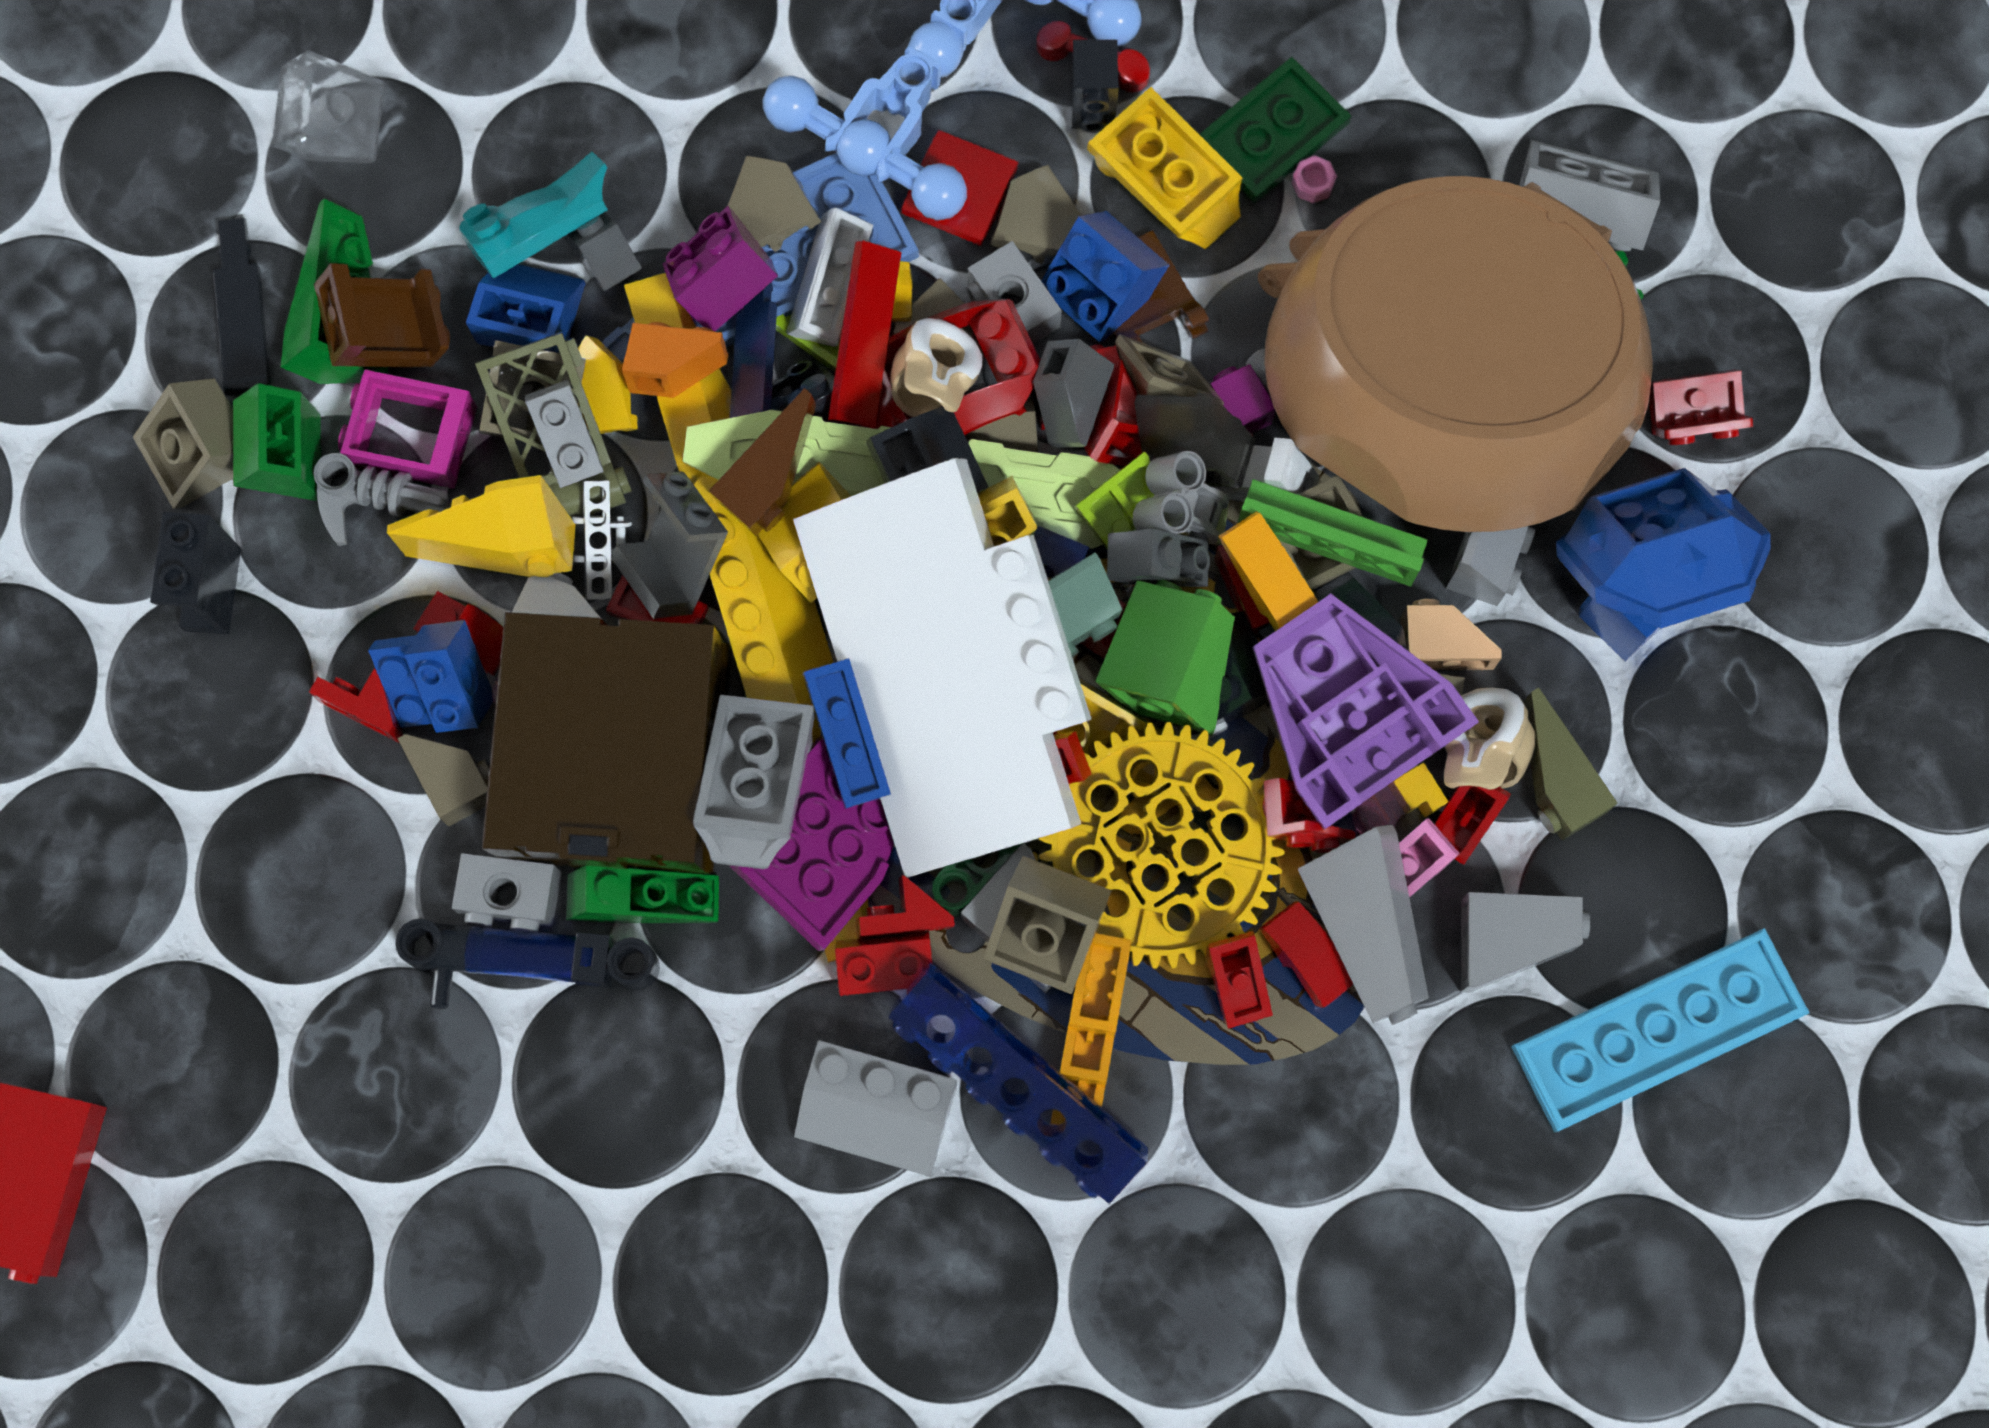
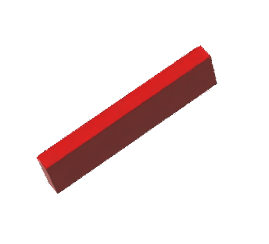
M864 240L855 242L828 420L845 425L875 429L902 252Z

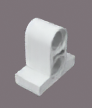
M1274 438L1272 447L1230 443L1223 447L1213 488L1223 491L1231 500L1245 501L1254 479L1298 495L1316 486L1319 475L1292 439Z

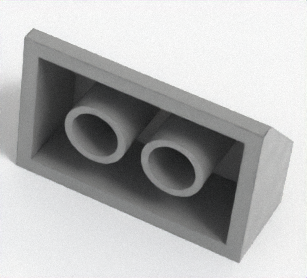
M1531 140L1519 186L1524 187L1533 181L1541 186L1542 191L1600 226L1605 225L1612 230L1608 242L1612 248L1621 251H1630L1632 248L1644 249L1660 204L1658 172Z
M1526 526L1495 532H1465L1446 589L1498 606L1506 593L1513 595L1516 590L1522 570L1515 568L1519 553L1527 554L1535 534V529Z
M818 1040L803 1090L794 1138L931 1177L957 1089V1080Z

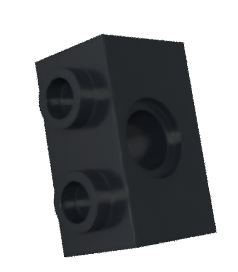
M1117 39L1073 40L1071 69L1072 129H1082L1085 132L1097 133L1116 118L1119 89Z

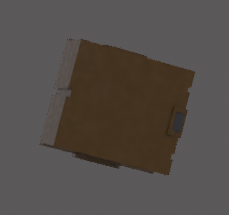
M505 612L482 849L497 858L553 864L555 866H570L576 870L589 865L625 870L629 868L713 875L714 862L711 860L705 842L694 828L693 820L720 695L728 696L732 649L729 648V644L723 642L715 626L619 619L618 626H609L601 618Z

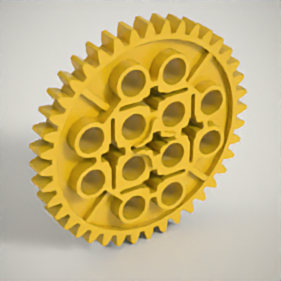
M1152 722L1146 723L1142 737H1139L1138 732L1132 725L1127 727L1126 741L1123 742L1114 731L1109 734L1110 748L1107 749L1097 740L1092 743L1096 757L1092 758L1084 753L1092 774L1082 782L1069 784L1081 824L1038 838V840L1046 844H1051V850L1039 854L1038 857L1044 861H1051L1053 868L1109 890L1118 889L1124 893L1127 899L1125 911L1117 916H1109L1104 911L1096 933L1132 940L1130 948L1132 965L1138 966L1144 954L1148 955L1151 968L1157 969L1161 956L1166 957L1170 968H1176L1179 954H1183L1188 964L1194 965L1196 950H1200L1206 956L1207 944L1227 939L1228 933L1234 936L1244 934L1240 925L1242 921L1253 925L1258 923L1251 910L1253 907L1261 909L1269 907L1260 895L1262 891L1276 892L1277 888L1267 880V876L1282 873L1281 868L1271 863V858L1284 855L1285 850L1272 846V840L1276 838L1267 837L1266 817L1262 807L1265 794L1259 795L1258 790L1264 784L1265 778L1253 780L1248 778L1254 764L1250 762L1239 767L1236 764L1241 753L1239 749L1224 755L1225 740L1221 738L1212 746L1207 745L1208 731L1203 730L1193 740L1191 739L1190 725H1184L1178 736H1174L1171 722L1164 724L1160 735L1156 734ZM1138 760H1145L1154 768L1155 777L1149 786L1142 787L1135 784L1130 776V769ZM1203 774L1213 776L1219 785V792L1211 801L1201 799L1195 790L1196 781ZM1165 784L1168 785L1166 789L1147 800V804L1142 807L1145 814L1142 818H1139L1137 814L1123 815L1105 828L1103 827L1104 823L1124 811V808L1129 804L1126 797L1129 793H1132L1135 798L1145 797ZM1106 785L1114 791L1116 802L1110 811L1101 812L1092 805L1091 793L1096 786ZM1165 799L1174 801L1180 810V817L1172 826L1161 824L1156 817L1157 805ZM1192 807H1196L1199 812H1210L1211 818L1206 822L1209 828L1207 833L1201 828H1190L1189 822L1194 818L1191 812L1193 810ZM1228 814L1239 816L1244 824L1242 835L1234 841L1227 839L1221 831V822ZM1126 824L1135 826L1141 835L1139 846L1130 852L1122 850L1116 841L1118 830ZM1154 832L1160 837L1169 836L1172 843L1167 846V850L1170 853L1168 855L1169 858H1165L1162 853H1151L1149 848L1155 844L1152 837ZM1100 837L1103 838L1115 858H1118L1121 862H1132L1133 868L1128 872L1131 878L1129 881L1142 899V904L1128 883H1125L1120 878L1111 879L1109 873L1115 869L1112 863L1113 859L1100 840ZM1189 839L1200 841L1205 849L1203 860L1195 866L1188 865L1181 856L1182 846ZM1087 849L1096 851L1102 860L1100 871L1091 877L1082 875L1076 866L1079 854ZM1218 863L1217 867L1197 879L1198 882L1192 886L1195 892L1193 896L1190 897L1187 893L1173 894L1154 906L1156 902L1175 891V887L1180 883L1177 876L1181 872L1187 877L1200 875ZM1151 864L1161 866L1166 874L1164 886L1156 891L1148 890L1142 883L1143 870ZM1217 878L1225 880L1230 888L1228 900L1221 905L1212 904L1207 897L1209 883ZM1176 904L1186 905L1191 913L1189 925L1182 930L1172 929L1167 921L1169 909Z

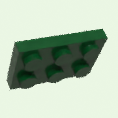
M1291 57L1199 135L1243 177L1240 189L1255 204L1297 168L1299 161L1311 157L1350 124L1352 115Z

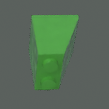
M1137 580L1095 682L1126 708L1141 717L1163 723L1171 722L1172 725L1181 728L1184 725H1190L1192 731L1201 733L1203 730H1206L1208 735L1212 736L1217 723L1222 677L1225 676L1235 617L1221 604L1222 599L1210 591L1196 589L1193 594L1184 592L1179 586L1165 580H1158L1155 584Z

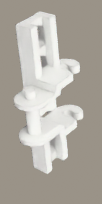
M582 480L583 517H573V522L575 524H584L585 556L574 555V562H584L585 598L587 600L611 599V555H613L615 549H611L610 528H616V545L625 544V527L632 526V522L624 521L623 516H618L617 521L610 522L609 480ZM593 486L602 487V502L592 503L590 501V488ZM594 509H601L602 516H590V512ZM601 523L600 526H593V525H592V524ZM597 531L604 533L606 536L605 545L599 549L591 547L589 543L591 534ZM591 562H603L604 569L602 571L592 570ZM595 577L604 578V592L601 594L592 592V580Z

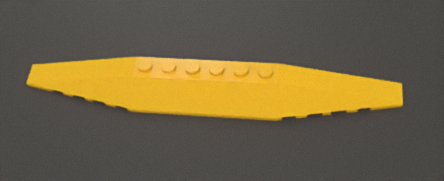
M666 273L624 285L635 323L649 324L651 322H661L670 327L686 329L696 327L690 314L675 300ZM719 368L674 398L657 396L678 471L685 472L728 531L709 574L747 698L812 705L803 672L833 663L815 601L810 603L779 570L760 537L751 533L715 500L709 490L718 480L683 462L688 426L730 418L732 390ZM816 715L812 729L813 743L821 735ZM868 898L824 950L828 963L836 961V941L858 939L856 919L866 916V908L869 907Z

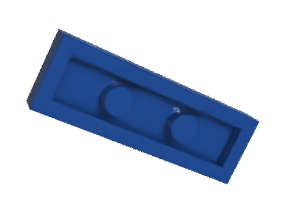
M850 659L803 672L844 809L891 795Z

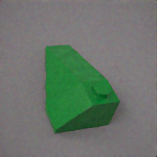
M323 199L319 202L284 331L281 368L318 384L360 383L364 369L388 374V367L332 366L314 284L330 263L348 264L350 277L371 278L369 267L373 264L363 217L327 199Z

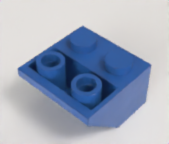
M1108 211L1078 216L1041 282L1065 313L1098 342H1102L1149 300L1170 265Z
M520 264L515 265L494 279L487 273L478 283L466 325L476 343L494 347L495 340L523 346L560 332L563 333L566 341L569 339L586 282L583 279ZM557 345L543 349L545 351L560 353Z

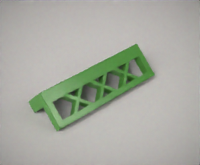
M1254 479L1250 485L1237 522L1238 524L1256 511L1260 512L1279 541L1410 587L1420 572L1424 560L1422 556L1428 541L1413 534Z

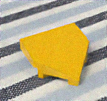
M586 335L578 347L581 358L586 359L582 386L600 433L637 430V415L631 414V393L622 372L623 363L598 338Z

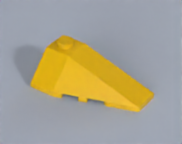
M537 475L497 481L485 486L484 494L471 500L462 495L452 499L451 507L443 511L427 509L387 525V534L406 557L526 577H549L554 573L572 571L576 524L543 477Z

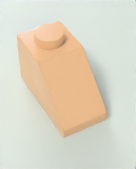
M1436 599L1416 600L1412 605L1406 606L1400 617L1407 650L1433 670H1494L1502 659L1501 649L1454 605H1440V601Z

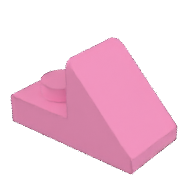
M1429 818L1424 820L1399 843L1409 898L1429 880L1444 870L1460 854Z

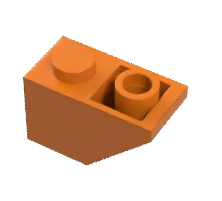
M651 322L649 324L633 323L622 367L629 392L670 398L676 397L727 364L728 353L723 334L706 327L686 329L670 327L661 322Z

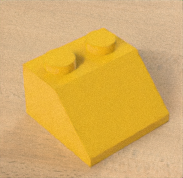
M820 462L816 463L793 483L788 502L782 508L785 514L779 523L770 531L766 532L762 529L758 534L779 570L810 603L817 599V595L793 519L851 497Z

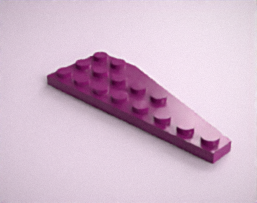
M820 735L812 744L807 754L790 839L778 851L766 869L728 866L814 948L820 951L827 948L882 882L889 866L887 860L893 848L894 840L880 798L844 809L822 735Z

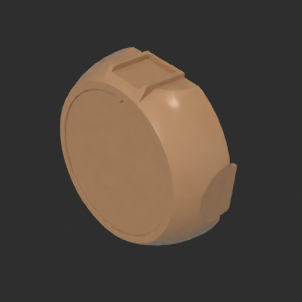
M1444 176L1408 182L1382 191L1349 210L1325 230L1300 231L1296 233L1289 242V248L1298 262L1268 264L1258 274V282L1262 289L1270 296L1278 298L1269 322L1265 340L1264 364L1269 393L1281 424L1300 451L1399 517L1414 524L1462 532H1495L1542 523L1565 514L1570 510L1575 512L1628 449L1636 432L1642 426L1649 403L1653 369L1649 326L1635 283L1624 263L1608 243L1612 230L1605 225L1600 226L1542 191L1541 186L1533 181L1522 187L1489 178Z

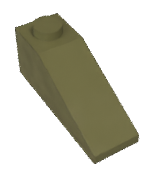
M1538 687L1523 701L1528 710V720L1535 731V746L1530 760L1535 799L1540 808L1538 816L1542 824L1550 833H1557L1563 841L1608 813L1618 802Z

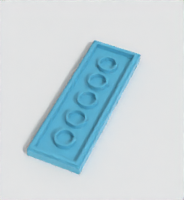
M1764 928L1511 1047L1554 1133L1803 1017L1809 1014V1011Z

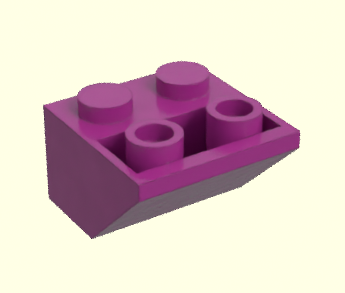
M729 206L720 213L715 212L709 215L700 225L699 232L687 243L681 242L674 246L663 263L675 300L703 327L714 331L719 329L778 277L770 257Z

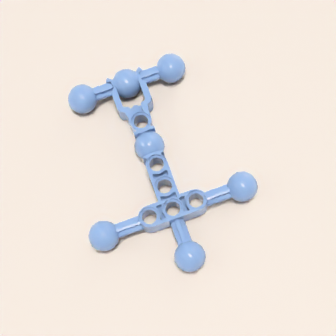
M941 0L940 11L934 10L931 14V23H925L914 31L905 50V55L901 56L880 80L871 78L863 83L845 110L844 119L819 106L813 87L805 79L793 75L778 77L768 85L763 97L764 113L768 121L776 129L791 133L802 131L806 128L825 139V151L837 150L842 165L850 173L860 176L877 174L879 183L889 177L911 190L916 208L925 217L937 221L952 218L962 209L967 199V186L963 176L953 166L937 163L927 165L924 168L905 155L921 136L922 112L931 98V89L937 90L940 86V78L948 76L957 69L963 52L966 50V45L976 38L1002 0ZM1053 0L1026 1L1036 5H1044L1050 3ZM1057 0L1087 18L1091 35L1096 40L1117 39L1118 46L1126 45L1136 36L1142 24L1141 12L1136 0ZM961 16V17H963V18H965V19H964V20H956V19H953L952 17ZM915 80L920 83L916 85H909L905 83V81ZM888 110L890 114L904 117L902 125L892 140L887 130L880 123L866 119L872 111L884 112Z

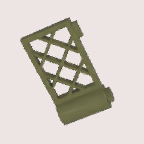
M560 332L475 362L519 478L529 477L524 461L531 446L544 452L545 449L542 443L534 440L538 433L535 425L529 437L510 428L507 420L515 403L528 409L525 400L518 397L528 374L554 385L561 382L567 370L573 386L571 387L572 391L578 399L580 411L584 415L589 428L588 431L594 441L604 471L584 480H609L610 509L627 503L624 494L632 492L623 466L614 469L576 370V367L584 365L574 338L565 341L563 333ZM557 345L563 360L556 379L531 368L538 351ZM531 354L526 365L515 361V359ZM507 363L522 370L523 373L513 394L495 387L488 369ZM498 395L510 400L505 412ZM515 438L526 443L522 454L519 451ZM552 467L549 473L541 475L573 520V517L576 516L583 517L582 480L560 488ZM601 486L590 488V501L592 503L602 502ZM594 509L590 512V516L600 513L602 510Z

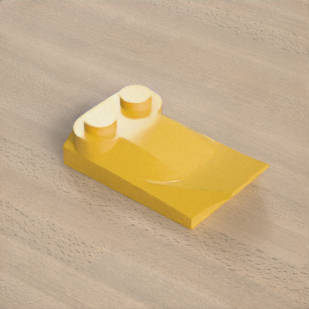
M1152 87L1148 88L1088 142L1087 150L1094 156L1095 164L1100 172L1106 176L1116 178L1179 239L1190 241L1207 249L1241 217L1239 192L1243 177Z

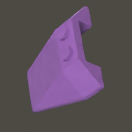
M1329 594L1253 646L1295 789L1323 830L1479 723L1451 682L1332 594Z

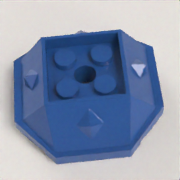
M1686 468L1590 497L1570 531L1556 541L1557 558L1597 604L1621 613L1640 615L1644 622L1659 628H1665L1750 601L1756 587V579L1763 569L1771 549L1770 532L1727 489L1715 490Z

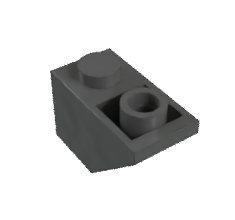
M605 212L564 236L591 278L603 291L642 269L619 226Z
M1080 339L1047 341L1033 381L1048 442L1055 448L1086 447L1114 368L1112 362Z
M1153 528L1108 534L1107 576L1109 580L1135 585L1137 580L1155 584L1158 580H1165L1179 587L1208 586V569L1210 566L1208 541Z

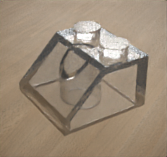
M305 51L281 66L272 146L309 161L375 162L384 81L312 51Z

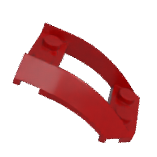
M1010 299L972 301L928 317L944 320L958 328L971 325L997 381L996 384L963 396L960 407L954 414L964 435L1013 414L1020 416L1026 412L1024 404L1032 389H1035L1033 381L1041 360L1013 301ZM911 326L891 336L888 340L875 429H879L881 426L893 427L913 418L896 405L891 394L890 366L896 352L905 343Z

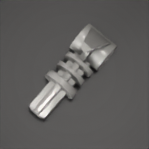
M330 453L323 456L314 467L319 511L327 531L338 546L347 544L344 512L348 505L359 504L366 507L372 502L373 507L377 510H383L388 505L389 514L401 517L406 509L415 512L432 509L440 512L448 508V493L413 484L410 473L400 471L392 478V473L389 470H382L377 474L376 468L372 466H367L363 471H359L352 461L341 453ZM349 473L347 480L342 485L331 486V481L337 474Z

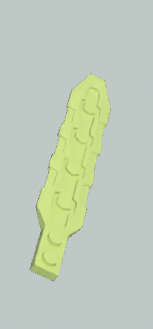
M768 410L688 426L683 462L719 480L782 411ZM813 416L794 482L816 463L820 462L851 496L885 484L866 442L870 437L891 427L881 426L879 429L824 422L822 417ZM974 439L968 442L989 487L1013 476L1038 527L1030 535L1046 538L1048 543L1091 549L1103 545L1074 506L1119 471L1117 467L1113 464L1096 462L1089 456L1060 452L1057 456L1004 448L1002 443ZM1228 506L1222 509L1216 528L1219 535L1225 532ZM1219 537L1215 544H1222Z

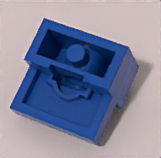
M465 620L423 625L417 635L376 640L368 650L400 728L432 724L436 733L478 728L495 699Z

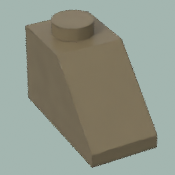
M407 734L397 738L437 815L447 826L450 827L486 807L490 766L485 759L477 762L469 751Z

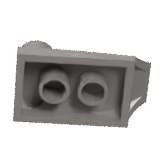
M720 695L693 820L694 828L705 842L713 862L766 869L778 851L790 839L807 754L813 744L812 729L815 718L813 705Z

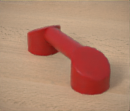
M1053 21L1046 24L1038 32L1036 48L1039 55L1045 60L1059 61L1065 58L1069 51L1072 52L1073 40L1089 39L1071 33L1070 26L1067 23ZM1134 49L1118 51L1119 87L1127 92L1143 90L1150 78V66L1146 57Z

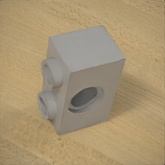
M1013 241L968 268L966 292L971 302L999 300L1006 295H1016L1022 300L1015 307L1033 344L1061 327L1062 310Z
M568 380L525 395L526 405L560 488L604 472Z
M461 853L452 909L460 916L465 917V924L492 927L493 920L511 922L510 929L538 933L539 926L553 927L562 873L553 864ZM510 884L516 885L517 895L514 901L506 906L497 905L496 895L500 888Z

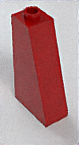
M0 1083V1267L10 1269L9 1279L37 1284L39 1276L57 1277L107 1107Z

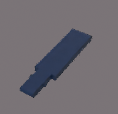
M772 282L743 307V311L737 313L730 418L771 410L777 304L771 301Z

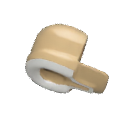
M924 318L916 321L911 326L905 343L898 349L892 361L890 383L891 394L896 405L912 417L934 410L940 406H943L948 412H956L960 407L964 393L970 389L979 376L982 368V353L976 342L965 331L951 323L933 318Z
M1480 688L1461 695L1479 723L1445 746L1448 755L1444 770V784L1452 789L1459 786H1477L1489 790L1499 786L1501 788H1508L1515 785L1523 777L1535 746V731L1528 720L1527 708L1518 695L1507 689Z

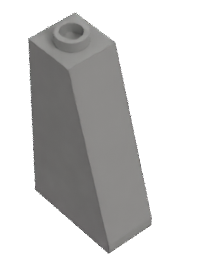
M1393 825L1379 826L1298 868V871L1372 1023L1389 1018L1391 1024L1395 1025L1418 1014L1414 1005L1428 999L1429 996L1397 832Z

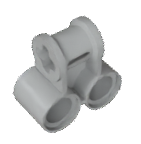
M1183 451L1152 460L1146 468L1145 478L1147 486L1154 494V497L1143 499L1137 503L1133 511V523L1136 530L1153 528L1206 540L1208 545L1217 543L1219 532L1216 530L1221 511L1227 508L1230 498L1223 491L1204 483L1206 468L1202 458L1195 452Z

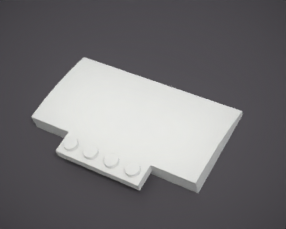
M954 458L793 519L837 662L848 658L851 662L891 795L881 797L880 799L904 876L910 877L1080 825L1081 821L1053 732L1092 720L1034 535H1027L994 547L967 459Z

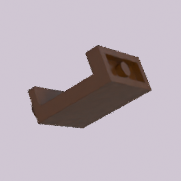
M330 263L314 284L332 366L432 367L449 348L450 333L448 327L443 322L440 310V290L434 284L431 269H420L412 279L350 277L348 264Z

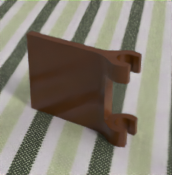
M1152 230L1139 236L1138 238L1170 266L1149 300L1112 333L1115 341L1118 335L1121 334L1142 342L1139 335L1181 316L1183 324L1192 339L1207 333L1208 328L1205 323L1209 321V318L1204 308L1191 295L1154 231Z

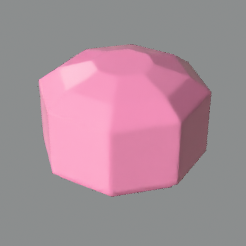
M1313 156L1299 161L1291 183L1298 198L1316 203L1329 198L1337 175L1330 161Z

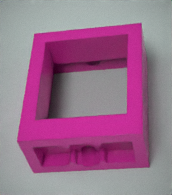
M364 369L361 382L356 383L352 389L350 406L353 410L349 424L343 425L339 434L338 448L340 453L347 456L357 469L364 470L367 466H372L376 468L377 473H380L382 470H389L392 476L402 471L410 473L413 481L455 489L477 410V405L469 391ZM382 398L444 410L430 464L367 452Z

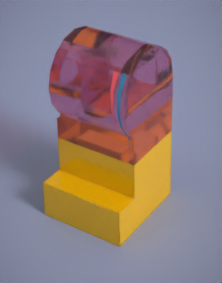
M1423 762L1356 807L1353 813V823L1355 829L1362 835L1379 826L1393 825L1395 827L1399 818L1416 808H1419L1424 818L1441 809L1449 801Z

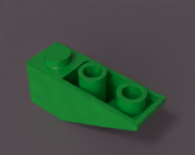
M585 865L568 874L566 920L599 923L718 922L719 876L629 868L625 870Z

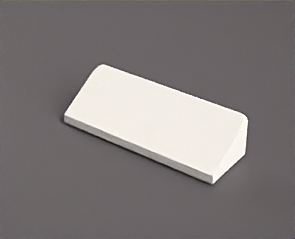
M834 207L821 216L822 222L818 225L786 334L795 338L836 347L842 332L855 242L862 240L868 242L873 225Z

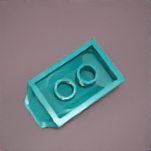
M591 151L572 169L546 188L526 193L499 207L486 206L484 203L477 204L463 214L464 220L459 226L462 237L473 255L494 279L607 211L608 209L602 197L603 180L607 166Z

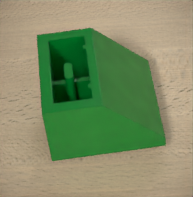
M260 383L256 384L233 400V486L317 501V483L314 479V467L321 458V414L299 391Z

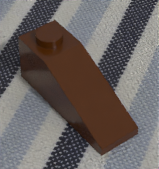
M805 388L709 490L715 500L755 536L762 529L766 532L773 529L785 514L782 508L788 502L816 408L812 394Z

